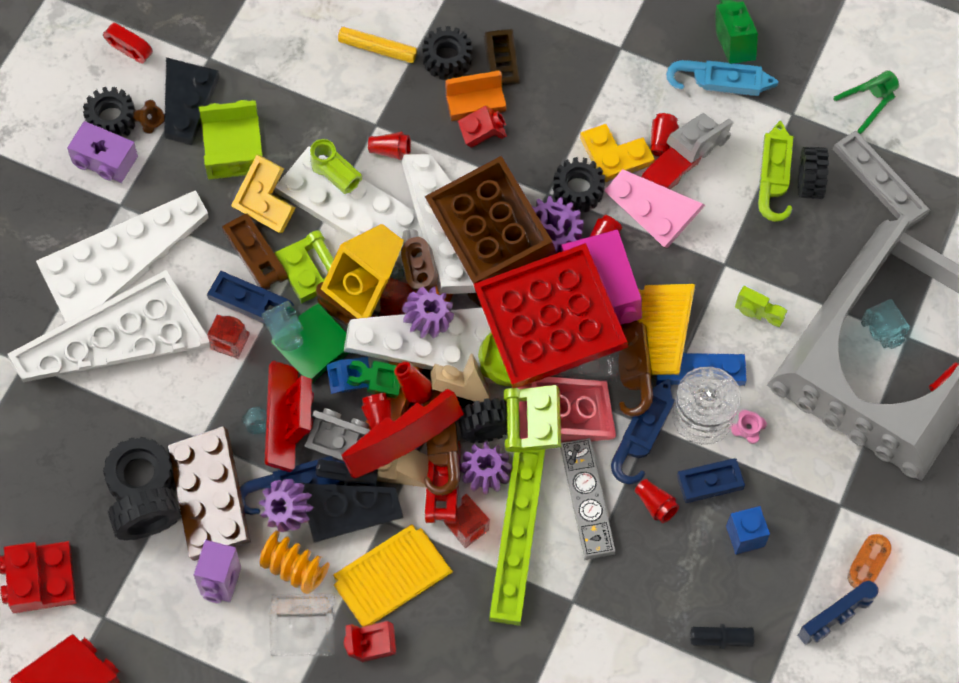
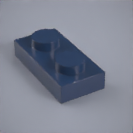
M736 458L677 472V479L685 504L741 491L745 487Z

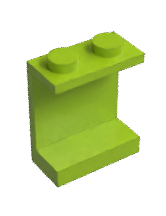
M239 100L235 103L227 104L212 103L199 107L205 149L204 162L208 180L247 175L256 155L263 156L256 100Z

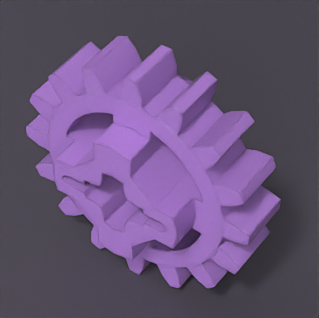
M548 196L546 203H543L540 199L536 200V207L532 206L553 241L556 252H562V244L581 240L583 220H579L581 213L579 210L573 211L572 202L565 206L563 205V198L560 197L557 202H553L551 196ZM571 227L569 234L565 236L564 233L568 232V228Z

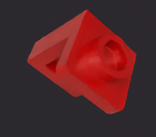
M486 105L458 121L465 144L471 148L493 135L500 139L507 137L504 130L506 122L499 111L495 112Z
M385 621L361 628L353 624L345 626L344 647L349 657L366 662L396 655L393 623Z

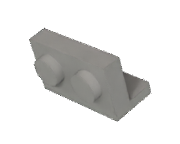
M324 408L323 413L314 410L312 416L315 417L305 447L344 461L341 454L370 431L368 429L369 424L352 418L351 423L341 420L342 414Z

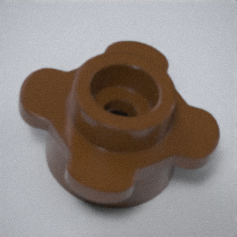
M147 100L140 110L134 111L133 118L143 126V132L151 134L154 132V128L164 123L165 115L162 109L156 106L155 101Z

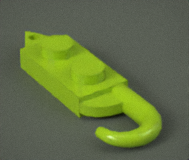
M781 120L769 133H765L759 183V211L763 217L774 222L787 219L792 212L791 205H788L786 210L780 214L774 213L770 209V197L784 195L788 191L790 182L793 136H789Z

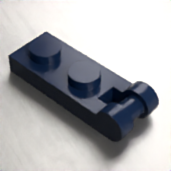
M221 270L207 293L209 300L260 321L276 331H281L285 324L284 318L286 314H290L294 308V304L287 298ZM269 305L276 308L274 313L267 311Z
M872 581L863 582L804 624L797 636L804 645L813 639L816 643L820 642L831 633L829 628L838 622L840 625L848 622L856 614L853 610L858 607H870L879 592L877 585Z

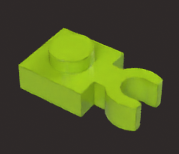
M744 285L738 294L735 308L739 309L743 315L751 318L755 317L760 321L763 317L770 324L779 328L788 311L780 305L769 303L770 298Z

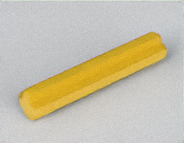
M341 27L338 33V41L340 43L409 63H414L417 57V48L348 27Z

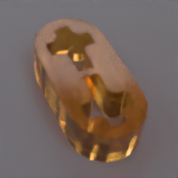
M872 534L864 541L847 573L848 582L852 587L856 588L865 581H876L892 550L891 543L885 536ZM875 544H879L881 552L877 554L875 559L870 558L869 555L872 552V547ZM865 564L870 568L866 574L867 577L862 581L857 577L858 572L862 570Z

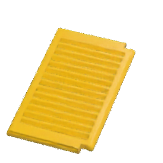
M695 284L645 285L644 290L638 289L642 299V319L637 321L639 323L642 322L647 329L652 375H679Z
M411 524L333 574V577L337 579V582L333 585L360 625L365 627L375 624L453 573V571L421 528L416 531L414 525Z

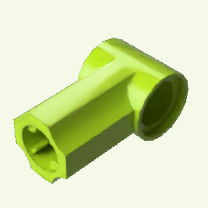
M319 139L311 145L310 161L311 168L315 173L324 175L344 195L351 193L357 188L362 180V174L336 151L333 142L327 139ZM320 155H326L329 158L319 159L318 157Z

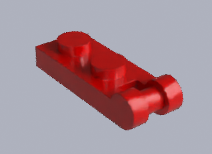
M458 441V446H459V464H460V462H461V442ZM429 460L427 477L430 478L434 486L440 487L448 482V467L434 465ZM459 485L453 492L443 496L435 495L426 488L425 523H436V520L457 523ZM437 501H447V508H436Z

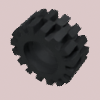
M446 26V31H442L441 27L436 28V34L430 31L429 38L425 37L424 44L422 45L425 69L427 72L431 70L433 77L439 74V79L444 80L445 75H449V79L454 78V74L457 77L463 76V71L466 73L472 63L471 39H467V34L464 31L460 34V29L456 27L454 31H450L451 26ZM442 48H453L458 54L453 58L445 59L439 57L437 51Z
M103 87V93L95 90L93 92L94 98L90 95L86 98L87 103L83 105L85 122L119 136H122L123 133L126 136L130 135L129 128L134 130L135 122H137L133 118L135 107L129 94L126 96L124 90L121 89L118 93L117 87H112L111 91H108L107 87ZM109 108H116L121 111L120 115L113 120H102L99 117L104 110Z
M807 146L802 148L798 168L799 198H824L829 172V153L827 148Z
M578 157L573 158V163H570L569 159L564 161V166L560 164L557 167L553 180V196L555 200L560 197L563 198V205L572 202L575 211H580V208H583L584 212H588L590 205L594 209L597 207L598 202L602 200L605 175H602L603 170L601 167L596 169V162L592 161L589 165L587 164L588 158L584 157L582 162H578ZM580 178L586 180L590 187L587 191L576 192L568 187V182L572 179Z
M490 398L484 399V402L478 400L474 402V405L468 404L465 408H462L464 415L458 421L464 441L484 443L485 440L491 442L494 438L501 439L503 435H508L507 402L504 399L494 398L490 401Z

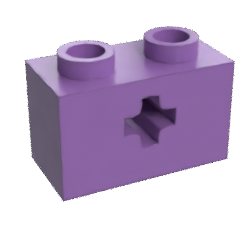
M85 121L67 147L71 161L76 167L82 170H92L106 180L113 179L120 183L123 182L138 157L134 141Z
M205 540L194 572V578L200 595H203L205 600L212 603H221V601L231 602L241 571L236 547Z

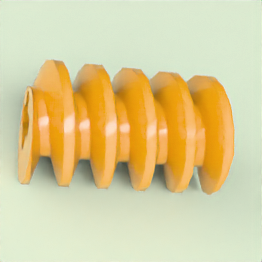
M278 530L274 531L261 551L260 566L264 569L270 568L272 574H280V578L283 581H290L291 585L295 588L301 586V592L310 594L324 580L330 563L327 562L324 566L319 567L320 556L317 555L310 561L311 551L309 549L305 550L301 555L298 554L301 546L299 543L288 548L290 538L286 536L279 542L280 532Z

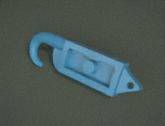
M688 60L676 61L668 67L666 72L669 84L678 89H683L684 85L678 83L674 75L678 71L694 72V79L703 90L759 96L760 92L776 87L779 82L762 71L760 66L729 64L708 60L706 63Z

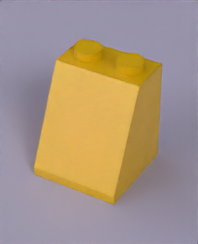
M380 224L341 243L321 290L357 319L370 318L389 280L404 240L385 225Z

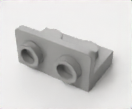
M701 113L671 133L666 143L689 162L693 163L701 156L703 158L707 157L717 145L721 147L728 141L731 136L729 131L733 121L727 119L718 125L705 113Z

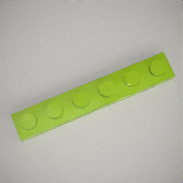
M545 449L514 452L489 621L519 626L521 624Z

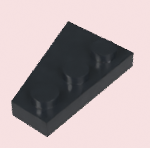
M166 57L164 134L166 139L193 145L202 122L199 107L209 105L220 77L219 70Z
M301 483L304 485L303 493L311 494V497L306 500L307 504L314 507L311 511H306L310 519L308 524L313 543L404 518L396 488Z

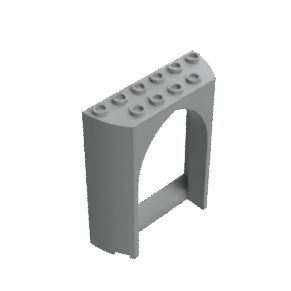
M904 215L900 216L898 220L891 222L885 220L875 229L767 386L777 396L786 397L796 403L797 407L803 412L812 413L822 419L827 427L843 432L853 443L860 446L864 445L872 450L882 461L891 462L898 466L906 476L922 481L959 424V365L941 386L923 397L904 403L878 404L862 401L857 397L843 374L838 354L839 332L842 323L890 253L959 293V264L906 234L905 231L910 218Z

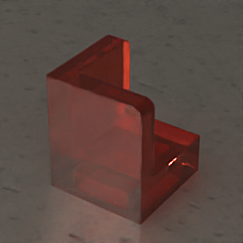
M466 493L461 497L457 523H447L446 520H443V523L466 549L489 531L490 519Z

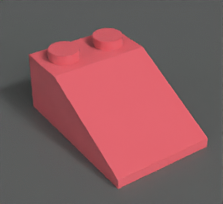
M547 377L518 388L558 386L560 392L561 443L588 438L592 442L614 439L616 437L607 381ZM527 401L519 402L520 439L528 438Z

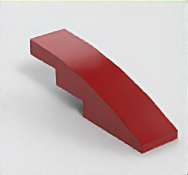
M447 388L425 407L416 403L397 420L393 421L388 417L382 420L341 454L351 476L356 479L393 462L415 450L458 420L464 413L456 394Z

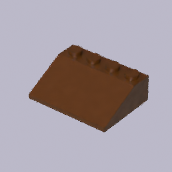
M502 155L425 196L473 284L557 254L553 241Z

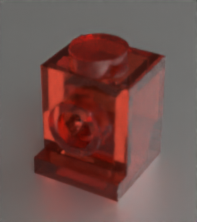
M389 277L380 297L381 310L378 317L406 314L402 311L403 305L407 302L409 294L415 292L409 284Z
M217 314L207 335L211 350L238 359L250 332L246 331L245 324L238 318Z

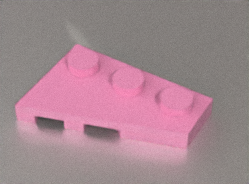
M622 170L604 190L665 248L671 245L705 206L698 201L626 170Z

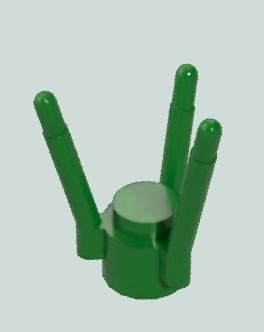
M886 70L877 77H873L865 83L834 96L833 99L838 101L859 91L864 92L869 89L876 98H883L858 129V133L862 134L887 103L895 98L893 92L899 88V81L893 72Z

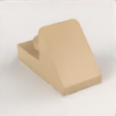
M472 353L463 372L450 365L434 364L430 373L432 389L443 392L448 388L456 396L471 401L479 400L484 402V399L490 398L489 385Z
M413 450L393 462L378 468L377 481L426 487L424 478L428 474L429 457L417 450Z

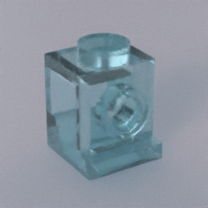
M892 299L867 309L861 321L863 328L869 325L871 336L875 341H879L884 349L887 347L894 349L904 343L905 336L910 328Z
M289 301L261 314L275 345L282 351L295 350L303 345L302 341H304L300 334L304 328L298 316L294 314L296 310Z

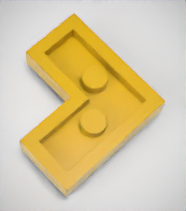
M607 124L580 132V140L591 162L597 163L596 169L601 167L603 170L602 175H605V182L614 180L622 170L633 173L650 167L655 162L644 137L617 146Z
M256 155L231 205L244 214L248 213L250 217L278 233L284 232L295 210L294 206L272 195L284 168L261 155Z

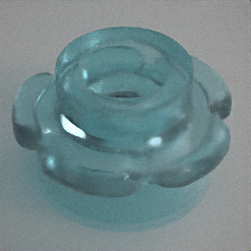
M261 407L250 408L242 417V423L245 424L246 430L251 434L266 432L267 410Z

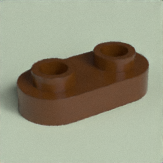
M421 237L408 239L401 248V258L407 283L415 292L421 287H424L429 292L438 283V273L432 248ZM422 252L420 257L415 258L418 253ZM428 277L426 281L421 283L424 278Z

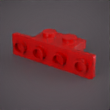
M275 360L269 364L265 464L292 472L295 469L296 443L309 434L313 426V418L311 417V405L314 399L312 379L302 375L298 378V370L295 367Z

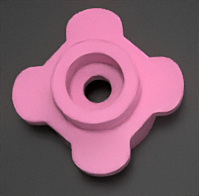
M742 410L739 412L737 424L732 426L731 431L735 436L746 438L751 444L757 443L760 438V431L766 428V420L754 412ZM746 425H751L752 428L748 429Z

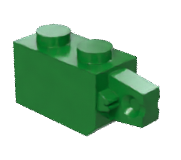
M719 0L720 4L716 5V34L729 64L756 60L758 32L744 1Z

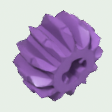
M421 287L417 293L412 292L409 294L402 311L406 313L403 323H412L410 333L417 329L420 331L421 338L426 337L427 333L432 338H435L440 332L444 333L447 331L449 323L454 318V313L451 312L453 302L444 301L446 293H442L439 296L436 294L435 287L431 288L429 292L424 287Z
M487 441L484 442L482 449L474 444L472 446V453L465 452L463 454L465 462L460 464V471L465 473L463 475L464 483L472 482L471 490L473 492L479 487H483V494L485 495L488 494L489 487L498 492L500 490V483L507 484L509 482L507 474L511 472L512 465L507 463L509 461L508 452L500 454L501 446L499 444L493 449L489 448Z
M292 479L278 480L271 483V488H266L262 491L266 500H261L258 504L265 507V511L260 516L263 518L269 517L268 527H277L280 532L294 531L301 528V523H306L310 520L306 511H311L314 507L307 504L306 500L311 497V494L303 493V484H295Z

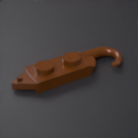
M635 320L631 323L621 324L628 342V348L617 351L622 384L629 390H640L641 402L637 407L628 408L625 402L621 401L619 403L620 410L630 417L644 414L650 408L653 401L652 369L647 329L642 322L639 323Z
M432 389L431 397L423 403V406L428 405L442 392ZM456 421L426 442L427 455L430 462L437 466L448 467V482L443 486H434L429 477L424 478L426 488L435 495L443 496L450 494L457 488L460 482Z

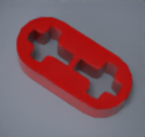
M112 23L103 32L104 39L112 47L143 64L153 53L152 47L144 39L117 23Z

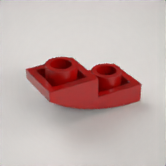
M670 147L641 177L671 189L679 183L685 173L698 165L702 156L691 163L674 148Z

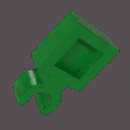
M355 360L351 362L349 368L358 370L360 377L349 376L347 379L349 385L359 386L365 383L368 384L367 393H386L387 397L394 399L398 397L400 384L394 373L396 365L373 361L371 368H367L361 361Z

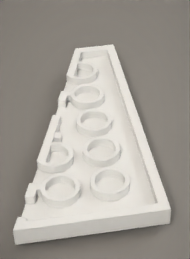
M404 154L402 165L423 239L432 248L438 273L437 288L439 294L476 293L469 275L425 199L426 195L451 182L431 154Z
M195 190L37 260V265L65 322L67 323L123 293L149 270L151 264L158 258L162 259L166 256L173 245L179 240H184L209 218L208 212Z
M167 270L8 353V358L21 380L28 382L211 346V341Z
M482 308L451 310L454 313V318L449 323V328L444 333L440 332L435 338H432L429 333H427L426 337L421 338L420 331L417 329L410 333L412 323H403L405 314L351 319L348 323L344 351L396 363L406 361L414 367L432 370L434 364L450 365L463 372L471 353L480 367L478 359L479 347L485 337L491 333ZM485 377L488 383L497 384L490 380V378Z

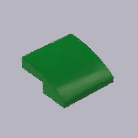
M319 303L302 313L271 341L302 376L312 379V384L327 370V364L343 360L350 353L344 351L347 332Z

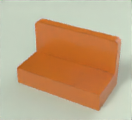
M501 71L447 79L446 101L451 121L460 120L485 105L495 112H506Z

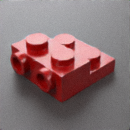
M69 541L37 546L36 542L4 547V555L0 556L1 575L6 574L7 585L1 586V598L3 604H8L13 614L76 604L72 553Z

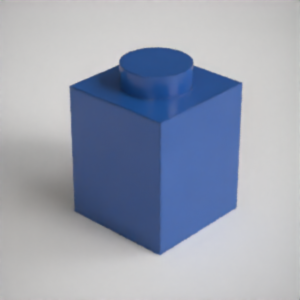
M760 506L730 514L726 528L735 554L765 547L770 532Z

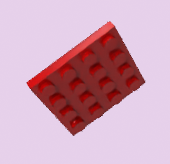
M586 243L473 284L513 388L523 387L628 348V342Z

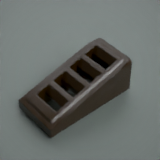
M513 29L486 31L484 43L489 72H512L511 77H502V85L520 83ZM506 43L507 47L493 48V44ZM508 53V56L495 57L494 54ZM510 62V66L496 67V63Z

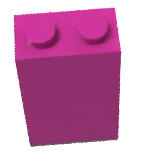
M618 230L561 245L562 251L584 243L587 244L620 325L642 319V299Z

